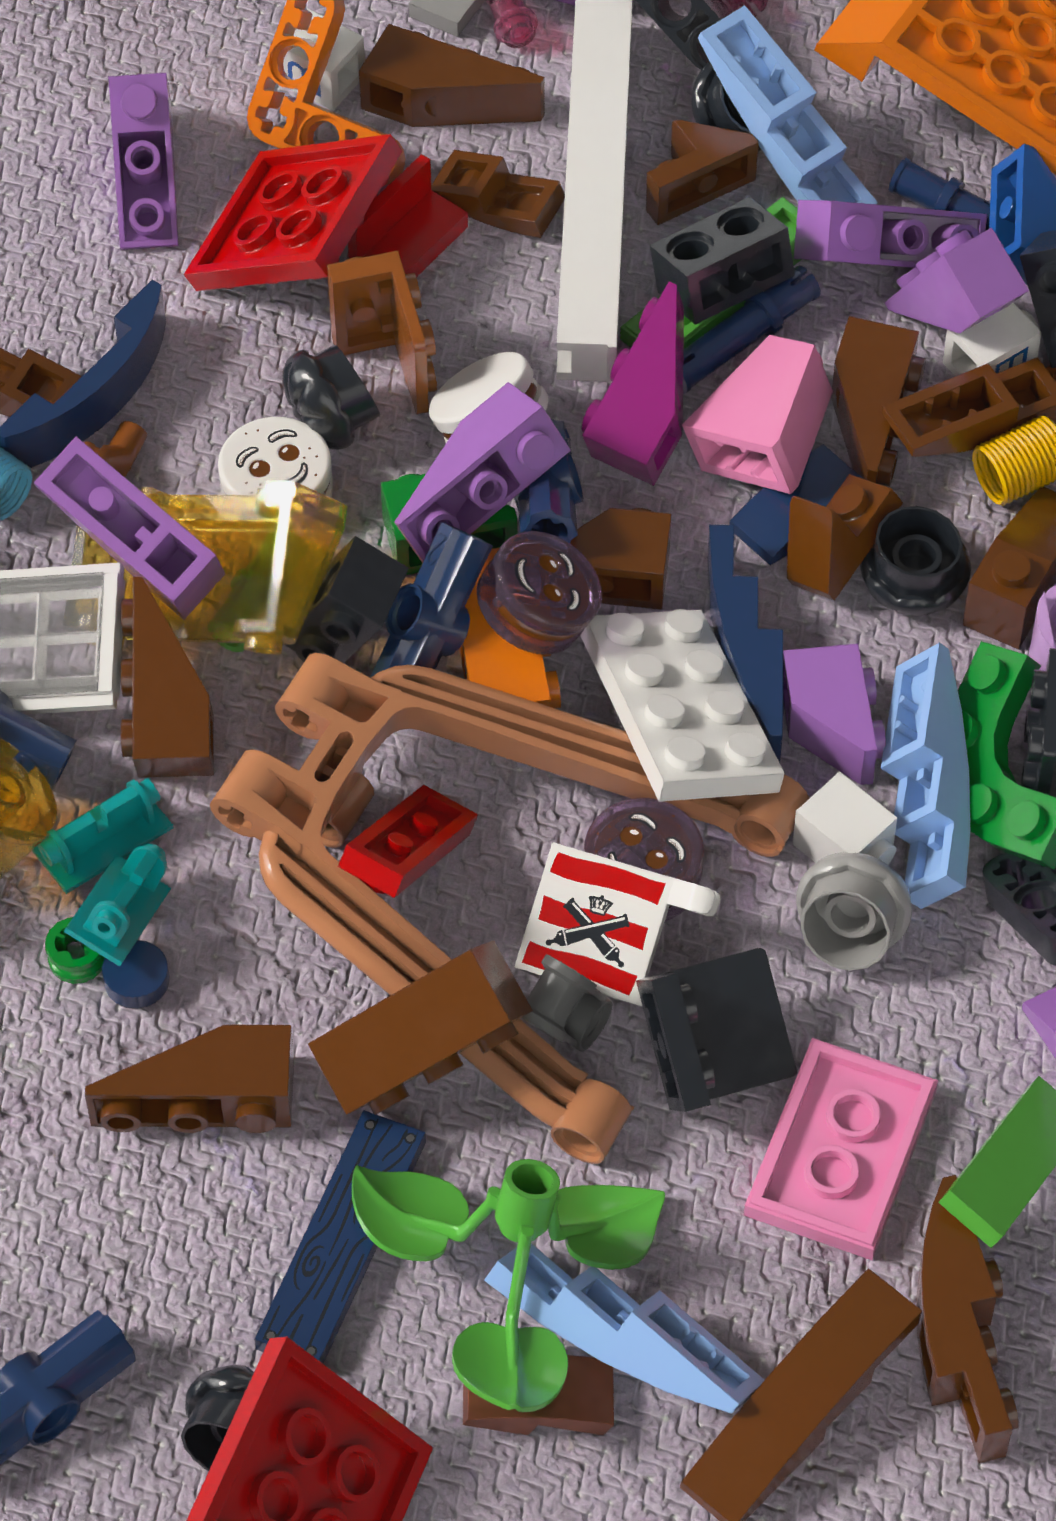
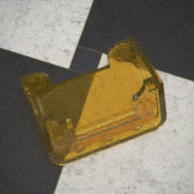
M267 481L266 488H257L256 495H169L152 487H142L141 492L216 554L226 573L185 620L152 593L178 641L244 643L245 650L262 654H282L283 644L296 643L344 534L348 506L295 481ZM77 525L71 566L118 563ZM124 568L125 599L133 598V576ZM99 598L66 601L63 626L78 632L97 631ZM133 636L122 638V649L124 648V641L133 640ZM86 643V644H88V645H90V646L96 647V644H97V643Z

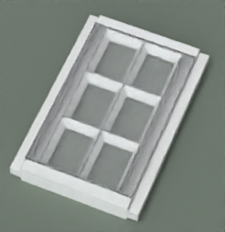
M120 562L0 570V690L9 697L15 710L28 715L117 709V699H119L123 638L121 601L125 599L124 566Z

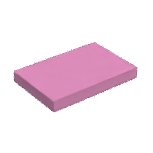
M812 1038L746 1201L744 1216L873 1260L937 1092L938 1080Z

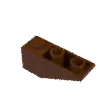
M392 24L387 25L359 69L361 109L411 127L542 121L545 116V77L532 73L525 68L514 67L479 55L475 51L462 49L427 37L420 32L409 31Z
M849 316L834 363L831 400L852 469L865 480L890 487L898 458V451L892 450L891 445L893 439L899 437L883 416L882 409L884 405L906 397L908 391L914 393L919 391L924 375L926 358L916 356L919 331Z
M133 577V598L122 599L121 601L123 637L133 636V658L121 660L122 696H132V719L121 720L122 757H132L138 778L214 776V714L209 694L143 577Z
M222 1025L85 1086V1099L91 1126L104 1127L114 1132H131L139 1127H171L176 1131L184 1133L200 1132L207 1127H237L249 1133H264L271 1131L275 1127L291 1128L294 1078V1048L291 1025Z

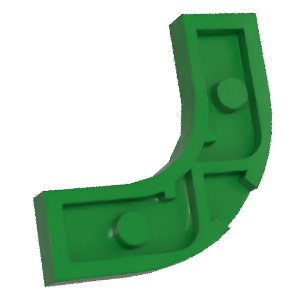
M981 641L958 689L969 765L970 832L996 849L1055 870L1056 797L1018 785L1009 769L1007 745L1014 722L1032 686L1033 671L1039 670L1041 665L1028 655Z

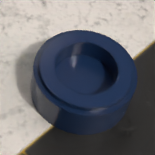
M137 940L121 966L116 965L107 958L103 962L102 975L105 990L115 1003L123 1007L132 1009L148 1007L160 1000L168 989L170 976L167 959L164 953L150 942Z

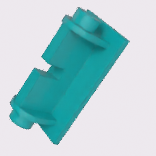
M148 778L140 783L132 779L126 783L127 788L60 829L56 831L54 829L45 832V838L30 846L31 851L66 894L105 871L116 854L126 858L136 847L147 845L174 828L171 821L157 806L156 802L160 801V795Z
M147 844L136 847L127 860L116 854L64 932L116 965L121 966L171 890V887L161 882L167 870L164 850L156 844Z

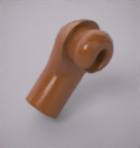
M123 421L120 423L109 445H103L99 448L90 441L83 443L125 477L147 438V432L136 423Z

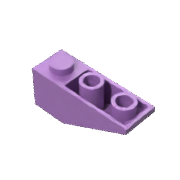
M167 73L108 76L120 250L179 246L173 127Z
M798 200L794 259L916 268L915 264L934 253L938 245L967 229L970 236L974 238L985 232L987 214L842 201Z
M993 228L974 238L970 236L966 229L938 245L934 253L915 264L916 268L897 279L896 282L901 289L889 298L885 305L889 311L960 334L1008 307L1027 293L1029 289Z
M507 382L460 421L394 523L423 563L441 523L449 524L471 534L571 450L543 406Z

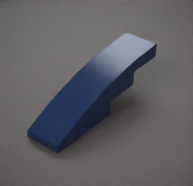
M709 524L707 564L710 614L714 634L780 763L783 737V629H758V577L733 576L734 525Z

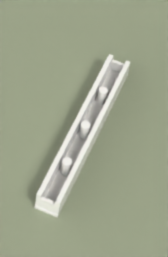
M575 0L557 326L556 380L606 381L607 384L612 383L610 374L617 358L633 0Z

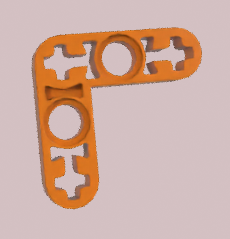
M287 0L248 107L247 121L253 135L259 140L279 149L314 144V132L324 122H330L336 127L339 141L386 135L381 131L313 104L344 19V0H319V3L326 7V13L323 18L314 17L313 19L312 13L305 9L308 0ZM295 30H305L307 33L318 35L316 43L310 39L294 37ZM299 46L308 55V69L302 77L292 80L284 71V57L289 50ZM276 83L281 87L297 89V96H285L283 92L274 91ZM280 107V113L287 117L284 127L274 126L273 128V122L266 118V114L269 108L278 109ZM396 139L395 141L402 149V153L389 173V179L385 185H389L403 172L405 166L404 149Z

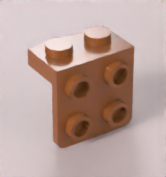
M398 251L368 257H353L344 262L327 265L333 344L337 345L344 355L395 345L416 415L428 413V393L437 391L435 370L430 357L436 355V345L429 319L419 320L416 309L422 307L415 273L405 274Z

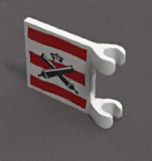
M552 842L514 967L542 975L545 968L541 962L545 955L548 954L597 984L596 989L602 994L642 1006L636 980L647 978L669 906L672 905L704 916L713 917L717 913L721 895L704 886Z

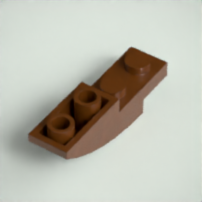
M956 1175L942 1178L931 1208L924 1239L916 1306L922 1310L920 1321L917 1325V1338L922 1372L931 1406L956 1400L959 1401L978 1461L982 1463L1006 1457L1012 1430L1018 1429L1019 1419L1010 1389L1008 1387L999 1389L992 1369L993 1366L997 1365L998 1359L994 1338L988 1326H991L996 1299L1003 1297V1284L998 1265L993 1257L984 1259L977 1239L979 1237L938 1203L957 1179Z

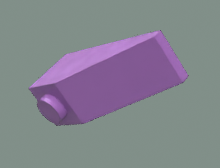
M75 437L34 482L40 491L118 563L120 562L133 577H143L149 590L183 620L226 574L215 553L78 437Z

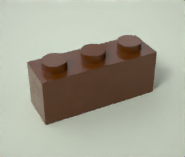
M492 940L464 952L309 1042L308 1046L346 1115L367 1105L370 1106L373 1114L377 1115L409 1097L410 1095L404 1084L423 1074L429 1085L462 1067L464 1064L458 1054L477 1043L482 1053H486L518 1035L519 1033L513 1022L533 1010L495 941Z

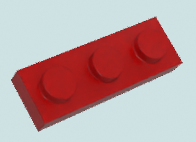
M422 785L349 842L344 849L338 867L359 878L375 893L388 894L395 898L469 837L479 814L428 786Z

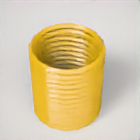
M1039 416L1038 418H1033L1031 421H1027L1026 424L1022 423L1021 426L1012 428L1010 431H1006V433H1001L1000 436L976 445L973 449L972 461L978 481L994 503L1005 506L1007 503H1012L1013 500H1018L1019 497L1022 498L1024 495H1028L1029 492L1033 493L1034 490H1038L1040 487L1043 488L1045 485H1049L1050 482H1055L1056 424L1048 417Z

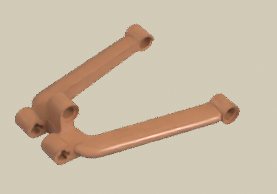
M313 653L309 654L275 705V711L279 719L295 733L309 739H319L316 746L300 770L262 751L246 750L211 801L210 808L214 816L233 832L247 837H255L262 841L259 850L260 873L266 887L277 900L384 991L392 995L452 959L359 878L339 868V861L324 846L331 848L341 847L373 798L374 788L370 781L362 774L363 767L385 739L394 732L403 729L420 730L718 826L731 833L734 839L749 851L766 857L778 856L794 831L796 810L809 799V796L797 781L784 774L779 793L659 802L626 731L432 668L415 665L394 666L378 672L370 678L335 658L325 654ZM521 1019L513 1022L519 1034L486 1053H482L476 1043L459 1053L533 1116L553 1127L551 1129V1137L564 1152L583 1162L599 1164L604 1161L634 1109V1106L630 1105L628 1100L610 1085L601 1081L587 1079L588 1073L573 1066Z

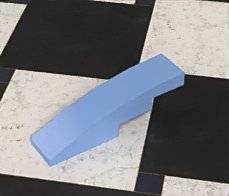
M745 5L700 32L698 40L726 93L751 134L757 139L759 147L797 201L827 200L865 204L878 203L843 161L842 157L847 149L846 145L811 104L817 92Z
M941 643L896 666L885 736L886 746L883 749L881 769L899 780L894 815L897 817L895 835L910 844L905 883L910 893L911 903L920 909L966 888L970 841L969 765L962 708L949 648Z
M531 1243L520 1309L544 1327L601 1362L665 1392L731 1414L745 1403L764 1382L760 1375L660 1290L639 1305L599 1269L589 1267L579 1276L572 1279ZM517 1248L499 1259L484 1279V1281L507 1299H509Z

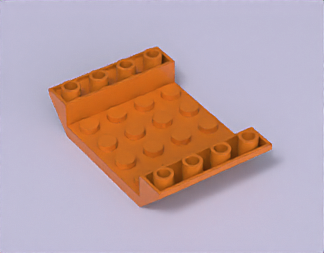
M851 0L817 43L814 49L816 52L861 82L879 59H881L1014 148L1018 149L1023 144L1034 147L1050 171L1056 175V0Z

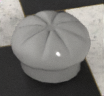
M843 852L822 858L804 874L796 892V905L805 944L817 958L831 967L848 971L870 967L880 961L887 949L904 936L911 922L912 905L906 883L885 862L867 854Z

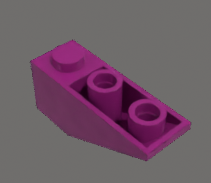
M668 282L660 298L653 297L647 303L640 318L639 329L641 331L631 349L624 348L617 356L610 374L611 385L602 401L595 399L585 413L581 426L583 439L592 458L652 486L657 482L683 435L684 306L678 287L672 282Z

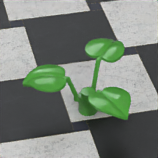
M522 1159L511 1163L507 1167L501 1189L495 1186L490 1187L486 1200L469 1217L468 1203L461 1191L453 1184L441 1178L407 1171L381 1172L356 1165L352 1177V1201L355 1214L369 1239L388 1254L411 1261L436 1260L445 1252L448 1239L456 1242L465 1241L493 1210H495V1219L501 1233L509 1240L518 1243L505 1317V1327L489 1322H481L467 1327L456 1338L452 1350V1364L459 1380L474 1394L503 1409H516L519 1412L536 1411L549 1405L562 1390L568 1371L566 1350L555 1333L541 1327L518 1328L531 1242L544 1234L548 1229L549 1237L552 1240H565L569 1254L575 1260L585 1265L607 1270L629 1268L644 1259L650 1250L658 1218L665 1200L664 1191L629 1186L578 1185L559 1189L560 1179L553 1168L538 1160Z

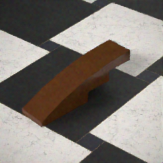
M1036 357L996 374L989 363L884 405L882 414L912 457L971 451L976 445L985 443V441L1000 436L1001 433H1006V431H1010L1012 428L1021 426L1022 423L1026 424L1027 421H1031L1039 416H1046L1056 424V368H1051V366L1044 367L1039 358Z
M868 1268L814 1324L758 1387L684 1477L680 1488L719 1521H745L824 1440L827 1427L871 1383L875 1368L919 1324L922 1310Z

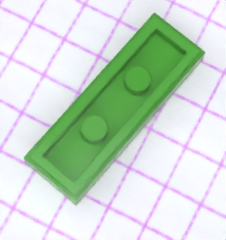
M1038 1076L1026 1088L938 1202L990 1248L1005 1235L1056 1166V1090Z

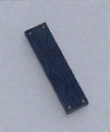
M363 1110L254 1339L256 1350L264 1352L270 1338L287 1336L324 1364L378 1247L363 1231L354 1211L352 1201L354 1169L358 1165L381 1172H413L426 1144V1132Z

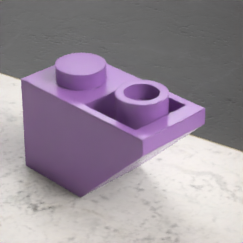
M847 644L783 650V707L788 737L858 784H873L876 759L882 758L883 749L886 746V737L883 721H872L869 705H876L875 675L872 667H862L859 645Z

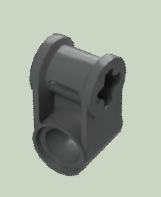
M546 954L541 962L545 970L527 997V1001L533 1011L523 1016L522 1019L561 1043L564 1041L581 1052L585 1051L603 1031L612 1012V1000L596 989L597 984Z

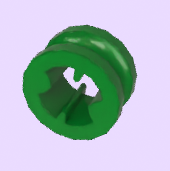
M73 917L66 918L57 922L46 936L45 950L48 956V964L52 973L61 981L71 984L85 983L94 979L102 972L105 957L80 942L85 956L79 959H72L71 954L67 950V945L79 941L64 932Z

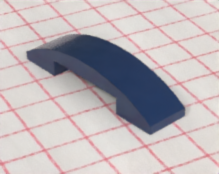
M152 279L114 316L117 343L60 399L52 404L34 393L0 426L1 448L32 468L57 457L75 437H78L82 442L118 414L146 379L158 356L164 338L166 317L161 284Z

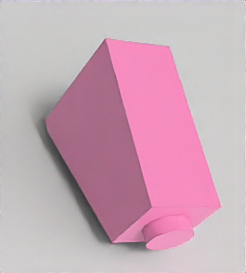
M769 335L682 424L701 471L792 494L799 486L833 393L823 367L821 355L814 344Z

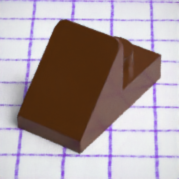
M674 120L672 122L671 135L672 159L662 162L655 169L647 172V213L657 225H660L755 181L758 157L757 139L753 134L684 120Z
M851 474L847 476L826 507L793 496L789 511L787 580L793 586L835 601L875 544L879 523L888 513L899 509L903 501L892 488Z

